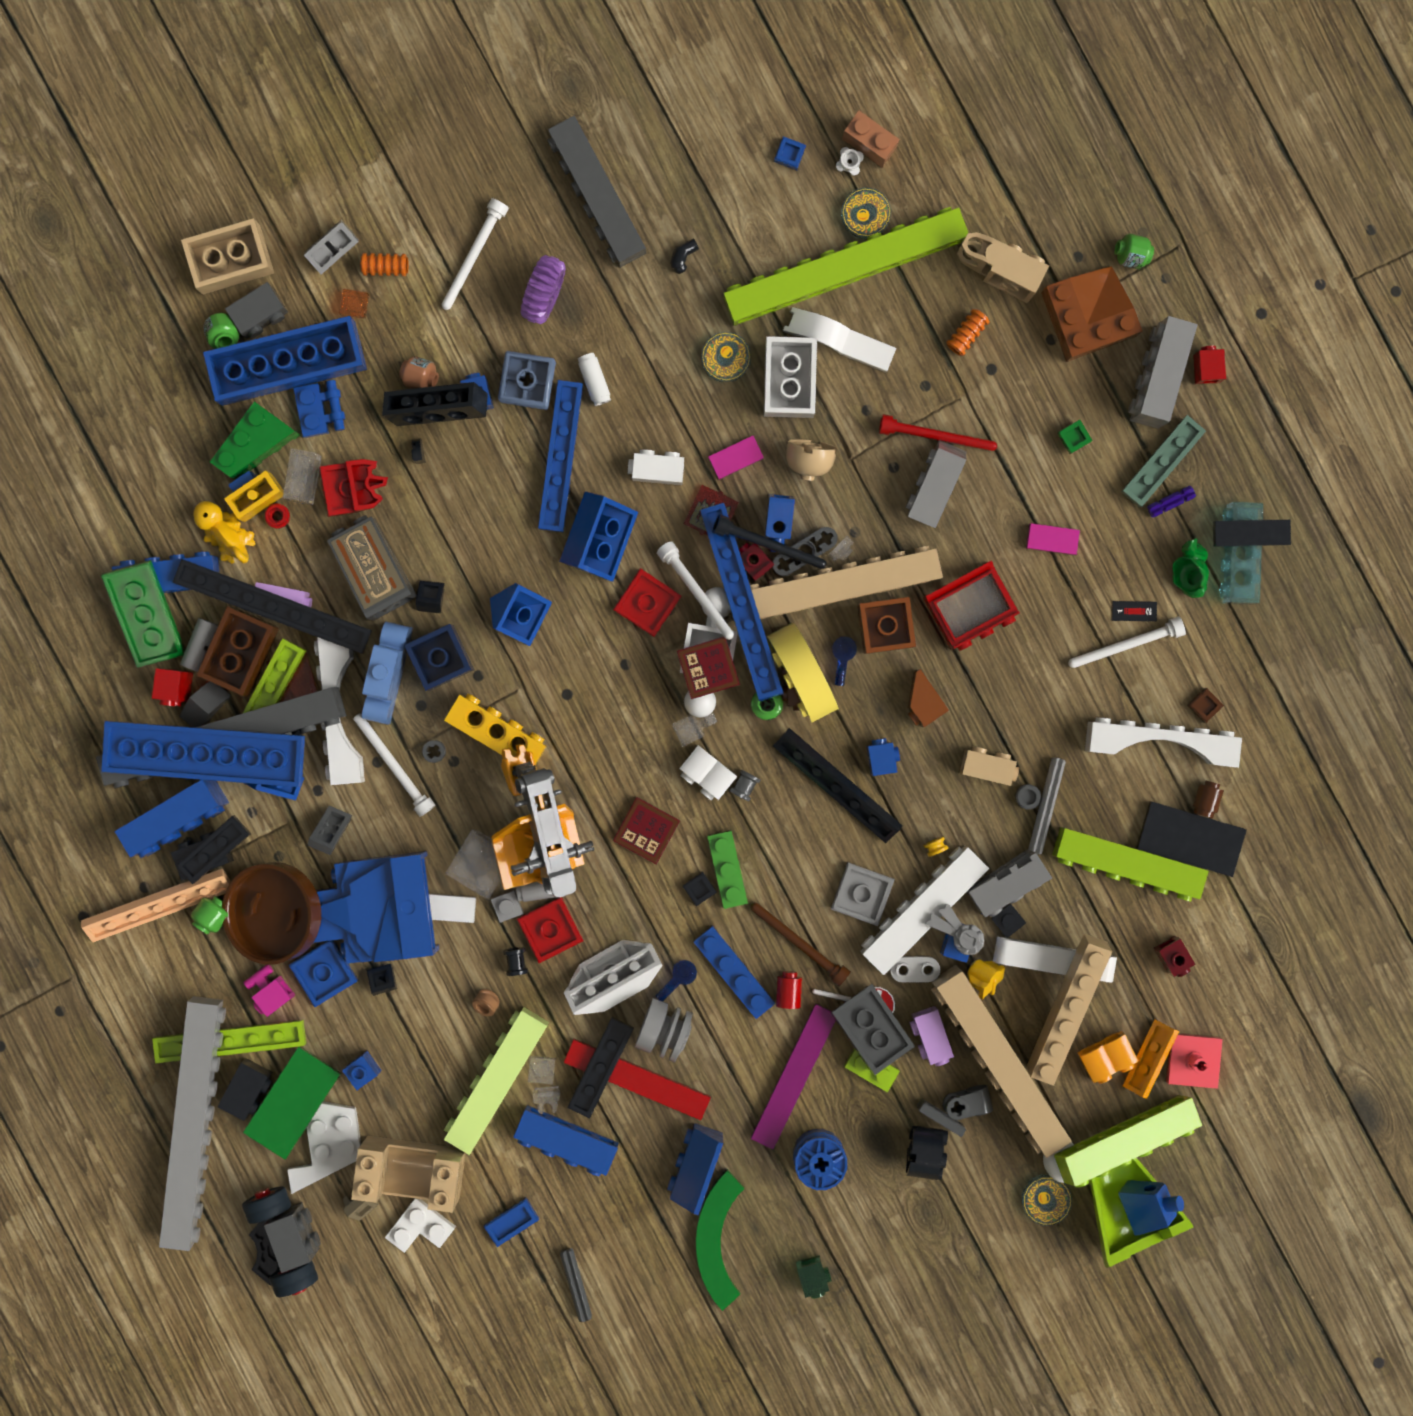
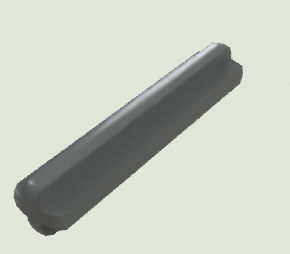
M567 1248L561 1251L560 1257L578 1320L585 1322L592 1318L574 1250Z

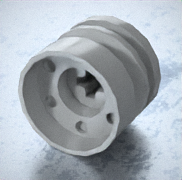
M652 998L635 1048L651 1053L655 1045L659 1044L661 1045L659 1057L661 1058L664 1057L667 1048H670L672 1050L669 1061L675 1063L679 1054L684 1050L690 1035L693 1012L686 1011L683 1020H679L681 1008L677 1007L672 1016H668V1003Z

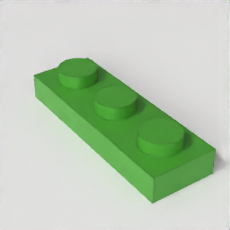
M732 830L708 835L723 908L727 909L748 904Z

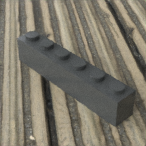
M575 115L548 129L550 138L547 139V142L553 153L558 151L562 159L559 161V164L564 174L570 173L574 181L571 183V186L576 196H582L586 204L582 206L589 219L594 218L598 225L594 229L601 241L606 240L609 246L606 251L612 263L617 261L621 268L645 255L646 247Z

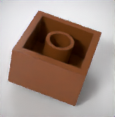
M910 597L860 603L857 605L864 654L916 647Z

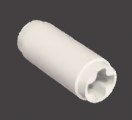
M589 353L579 357L578 365L591 401L595 406L611 401L608 386L595 354Z

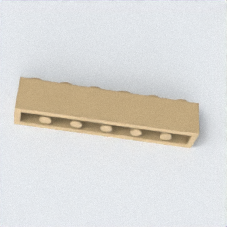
M1085 933L1083 934L1027 1063V1069L1031 1078L1054 1086L1112 954L1108 942Z

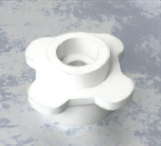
M848 147L842 148L840 150V161L836 163L837 170L840 172H850L852 176L859 174V165L864 159L863 153Z

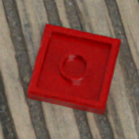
M640 568L613 610L655 637L682 596Z
M562 897L517 918L538 963L584 941Z

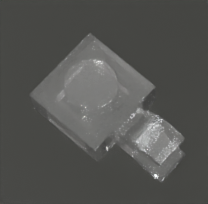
M714 713L699 720L697 717L690 715L673 723L672 726L683 747L704 737L705 734L702 729L718 721Z

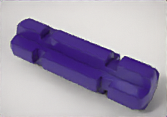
M1191 486L1185 487L1180 492L1177 491L1159 500V502L1148 505V512L1151 517H1156L1162 514L1163 511L1167 512L1183 504L1184 501L1187 502L1195 498V491Z

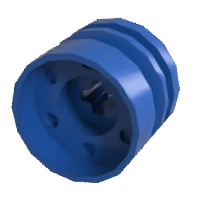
M812 1129L803 1133L797 1139L793 1148V1162L799 1179L807 1187L814 1190H828L837 1186L843 1180L847 1171V1157L840 1139L834 1133L825 1129ZM818 1158H823L824 1166L819 1167Z

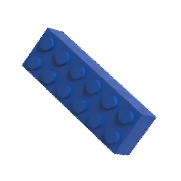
M351 316L203 352L214 399L222 406L367 370L356 322Z

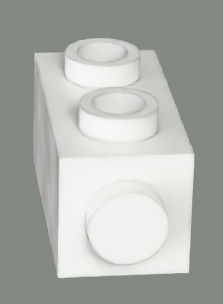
M640 450V453H634V459H629L628 474H632L633 481L682 485L684 457H680V453L665 452V456L655 455V451Z

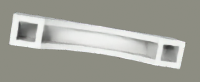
M317 637L318 641H314L315 655L319 656L320 666L316 667L317 679L322 683V690L339 687L340 691L343 676L354 658L353 650ZM340 718V723L325 727V724L322 723L321 727L322 730H326L327 739L323 741V751L325 755H328L329 765L325 767L326 779L330 780L331 785L365 782L363 757L347 738Z
M1096 717L1095 722H1088L1085 751L1116 754L1122 749L1138 742L1166 740L1187 747L1199 755L1207 764L1239 768L1242 738L1234 737V732L1219 731V735L1209 734L1210 729L1194 728L1193 733L1185 732V727L1173 725H1170L1169 730L1160 729V724L1145 723V727H1136L1135 721L1120 720V725L1110 724L1111 719Z

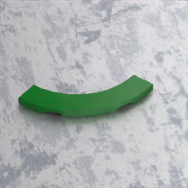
M728 1169L710 1189L700 1211L696 1231V1255L701 1277L707 1291L722 1311L741 1294L728 1275L721 1253V1233L724 1220L732 1203L744 1190V1186Z

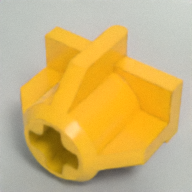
M980 959L975 960L971 964L967 973L969 982L972 987L979 990L980 999L983 1000L988 994H995L997 984L1004 978L1005 967L993 961H982Z

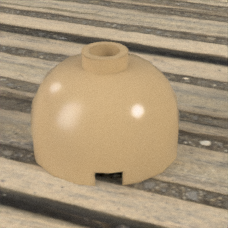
M790 439L787 444L786 459L792 471L800 474V479L813 481L815 476H822L830 471L836 457L835 446L820 442V444L811 443L812 440Z

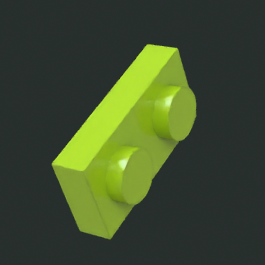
M855 1048L844 1065L848 1070L887 1093L900 1072L898 1068L890 1064L878 1074L872 1075Z

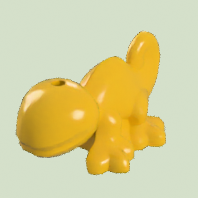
M210 501L198 503L194 508L193 517L195 524L200 529L205 530L204 542H211L212 546L219 547L221 561H228L233 564L235 557L241 563H247L249 555L245 545L255 546V541L253 540L254 533L240 528L241 523L234 513H222L221 508Z

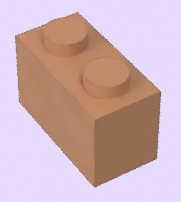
M861 111L857 112L844 130L842 140L862 152L863 155L881 168L884 167L894 153L900 139Z

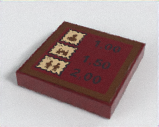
M725 637L677 651L691 700L740 685Z
M636 797L613 841L657 865L680 820Z

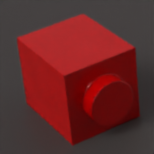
M1204 346L1193 355L1195 384L1221 383L1226 379L1225 349H1216V346Z

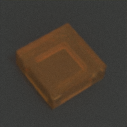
M343 289L340 315L365 319L369 293Z

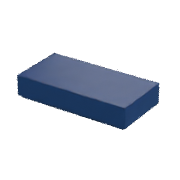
M525 1197L484 1224V1228L498 1247L537 1222L539 1216Z

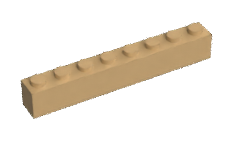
M929 546L914 549V554L906 555L905 551L890 554L891 559L881 561V557L867 559V564L857 566L856 562L842 565V570L833 571L832 567L817 570L818 575L808 577V573L794 575L793 581L784 582L783 578L769 581V586L760 588L759 584H753L750 587L760 619L940 580L943 578L937 549L930 550Z

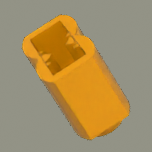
M1122 1031L1114 1033L1077 1053L1093 1083L1098 1082L1099 1084L1112 1079L1111 1075L1115 1072L1121 1071V1073L1133 1069L1134 1064L1138 1062L1126 1035Z

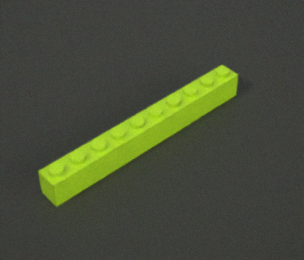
M951 207L944 208L937 212V216L932 218L922 216L914 220V224L905 227L904 224L895 226L890 229L891 232L888 234H873L867 238L868 241L858 244V241L846 244L844 250L838 252L829 250L822 253L819 259L813 261L811 258L804 259L797 263V267L789 270L788 267H782L773 272L774 275L767 278L761 275L751 279V283L741 287V284H736L727 288L723 299L733 326L961 244L968 234V230L960 208L954 210Z

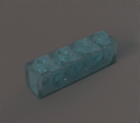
M1229 503L1227 508H1224L1223 521L1263 520V503ZM1262 546L1223 547L1225 548V558L1221 560V572L1224 573V583L1220 585V597L1223 598V603H1260ZM1238 547L1243 548L1245 551L1243 560L1236 556ZM1237 572H1241L1244 576L1242 585L1235 581Z

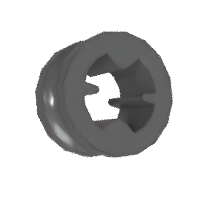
M432 740L424 745L422 754L428 762L436 763L445 757L446 748L442 742ZM438 745L440 747L438 751H441L440 756L431 758L428 755L431 753L428 752V748Z

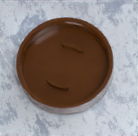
M268 862L251 866L240 872L232 880L224 895L222 908L228 913V917H225L223 921L225 932L235 949L253 962L274 965L292 960L306 952L317 937L321 925V904L317 891L307 876L291 865L281 862Z

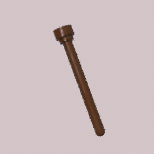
M756 902L751 904L750 909L752 912L829 972L828 976L832 978L831 981L838 987L842 985L851 973L849 969L844 965H834Z

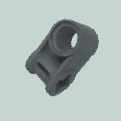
M977 1085L966 1090L950 1093L944 1097L942 1102L944 1111L955 1120L985 1115L993 1111L988 1085ZM957 1101L960 1105L954 1111L952 1108L954 1107V1102Z

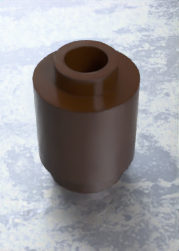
M1207 780L1204 785L1199 784L1193 804L1195 814L1214 818V814L1218 813L1224 790L1219 789L1220 784Z

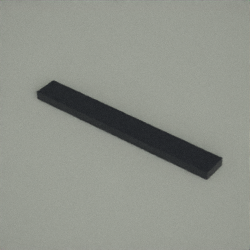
M181 559L173 580L175 584L364 654L372 633L370 629Z

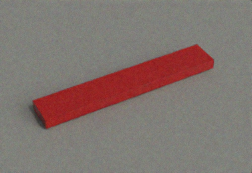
M573 1039L564 1063L585 1071L596 1047ZM619 1058L608 1082L698 1120H702L711 1099L710 1095L622 1058Z

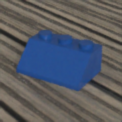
M585 491L559 562L613 582L638 512L607 497Z
M694 1123L692 1130L687 1129L683 1141L687 1146L684 1153L679 1152L675 1167L679 1169L676 1177L671 1176L667 1190L671 1191L670 1200L691 1213L699 1215L723 1146V1133Z

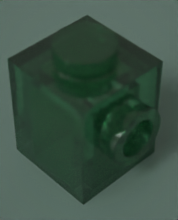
M820 1255L796 1262L805 1298L811 1297L815 1299L824 1296L825 1292L829 1291L828 1282H832L828 1267L823 1268Z

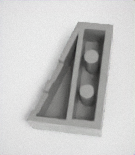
M938 440L935 449H931L927 457L926 463L929 464L926 471H921L916 486H919L916 495L911 494L907 502L906 508L909 509L908 517L936 528L967 460L966 451Z
M1027 849L975 883L967 893L981 915L984 917L989 915L991 918L999 914L1003 910L1002 907L1009 903L1017 902L1026 893L1040 887L1052 879L1038 855Z

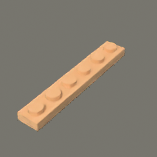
M219 869L204 875L195 884L187 881L81 920V928L92 942H96L194 906L204 897L213 899L214 896H221L226 893L231 881L224 870Z

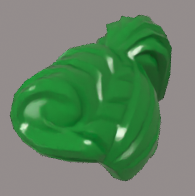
M1194 538L1193 540H1188L1182 546V557L1177 558L1173 562L1172 582L1185 595L1191 598L1203 597L1207 590L1209 570L1205 561L1208 558L1206 548H1203L1198 543V538Z

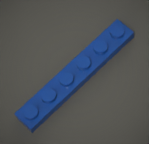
M558 380L538 526L540 530L564 533L583 383Z

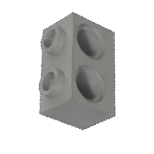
M341 219L304 252V256L322 274L357 244L359 239Z

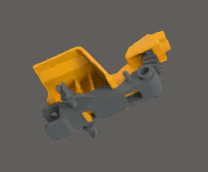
M523 744L516 745L517 753L515 756L511 755L509 748L502 749L503 759L501 768L508 788L513 796L523 795L524 800L516 802L514 806L527 805L530 814L517 818L491 837L503 890L538 882L543 884L546 893L552 894L555 897L559 898L572 894L576 891V882L572 869L584 865L582 854L594 851V847H592L594 844L592 841L580 844L573 810L566 804L556 805L554 796L561 794L562 791L560 789L553 791L552 784H554L555 780L552 771L545 768L537 770L533 753L526 751Z

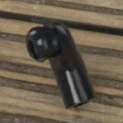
M694 238L674 249L670 264L671 268H674L675 273L681 274L687 269L685 264L687 256L699 250Z

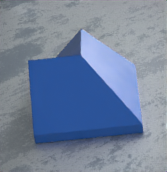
M514 583L490 598L493 628L531 646L552 602Z

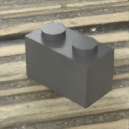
M268 282L225 308L239 332L246 339L259 336L264 331L263 328L269 324L275 325L285 318L284 315L288 313L276 291Z

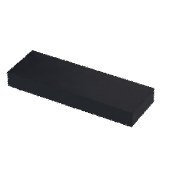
M1291 519L1213 522V547L1291 545Z
M233 815L181 860L176 867L191 884H195L251 833Z

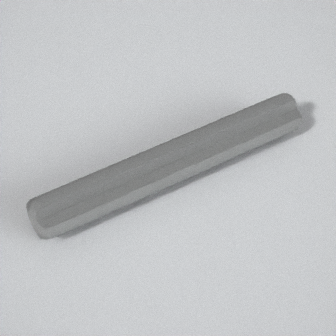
M1056 757L1051 759L1028 849L1036 854H1042L1066 763L1065 760Z

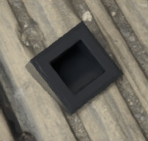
M420 580L416 596V610L441 613L445 584Z

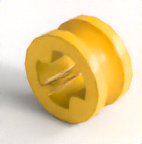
M944 836L923 845L924 848L928 849V857L939 854L949 848L948 845L944 844Z

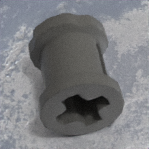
M741 769V776L735 787L730 789V792L746 801H750V794L756 783H760L761 779Z

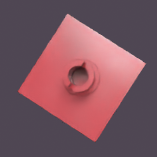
M1178 1034L1169 1052L1166 1082L1173 1085L1218 1089L1223 1039L1219 1037Z

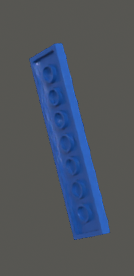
M104 721L102 772L302 787L305 736Z

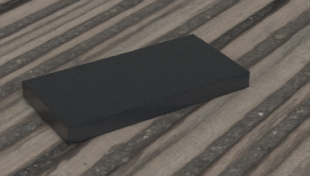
M1150 801L1136 849L1233 877L1247 829Z

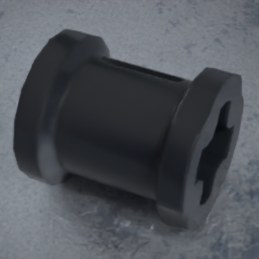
M525 947L503 950V955L507 958V976L528 973L523 955Z

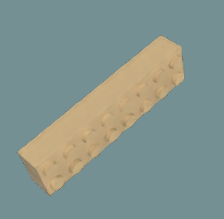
M954 965L940 974L936 980L932 981L934 987L931 991L941 1005H947L948 1008L944 1011L955 1027L960 1025L961 1029L958 1033L969 1048L974 1047L975 1050L971 1052L982 1069L987 1067L988 1071L985 1072V1075L996 1090L1001 1089L998 1095L1010 1112L1012 1110L1015 1111L1012 1117L1024 1133L1028 1131L1025 1137L1036 1153L1042 1152L1048 1158L1072 1142L963 971L957 965Z

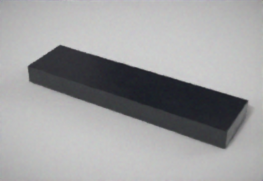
M611 1017L567 1108L590 1119L634 1027Z

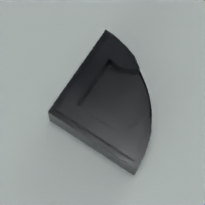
M413 439L411 441L413 448L411 450L412 460L416 464L426 463L422 439Z

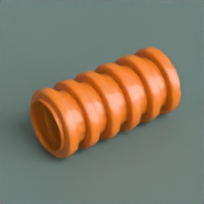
M363 253L361 256V272L364 276H367L368 273L371 276H375L376 273L379 276H383L384 273L387 276H391V274H394V276H399V274L406 276L408 274L409 262L406 254L401 256L394 254L391 256L390 253H387L386 256H383V253H379L376 256L375 253H371L368 256L367 253Z
M977 309L970 311L971 315H967L966 321H962V327H958L956 329L957 333L952 334V339L946 342L948 348L959 356L966 354L965 350L970 349V343L974 344V338H978L980 336L979 332L985 329L984 325L990 323L988 317Z

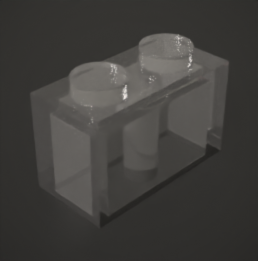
M291 448L283 492L284 499L291 502L313 505L322 456L316 452Z

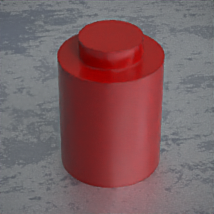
M783 971L782 975L777 976L776 1007L785 1009L801 1008L802 977L797 976V972Z

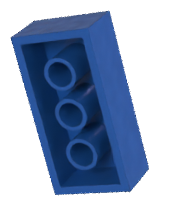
M200 780L114 832L130 858L138 855L140 858L148 857L161 849L159 847L160 844H170L182 837L180 832L192 831L204 824L202 819L214 818L225 811L223 807L229 804V801L217 781Z

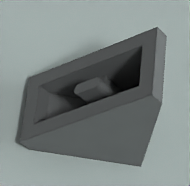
M209 681L189 697L179 717L191 727L206 725L231 697V694L223 687Z

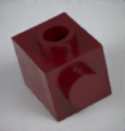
M1173 936L1154 947L1167 973L1173 977H1182L1191 971L1190 968L1196 965L1179 937Z

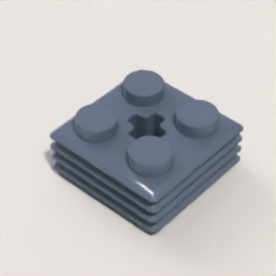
M506 351L498 400L501 403L548 410L556 365L554 358ZM526 375H530L531 380H533V383H529L528 386H524V383L521 382V379H525Z

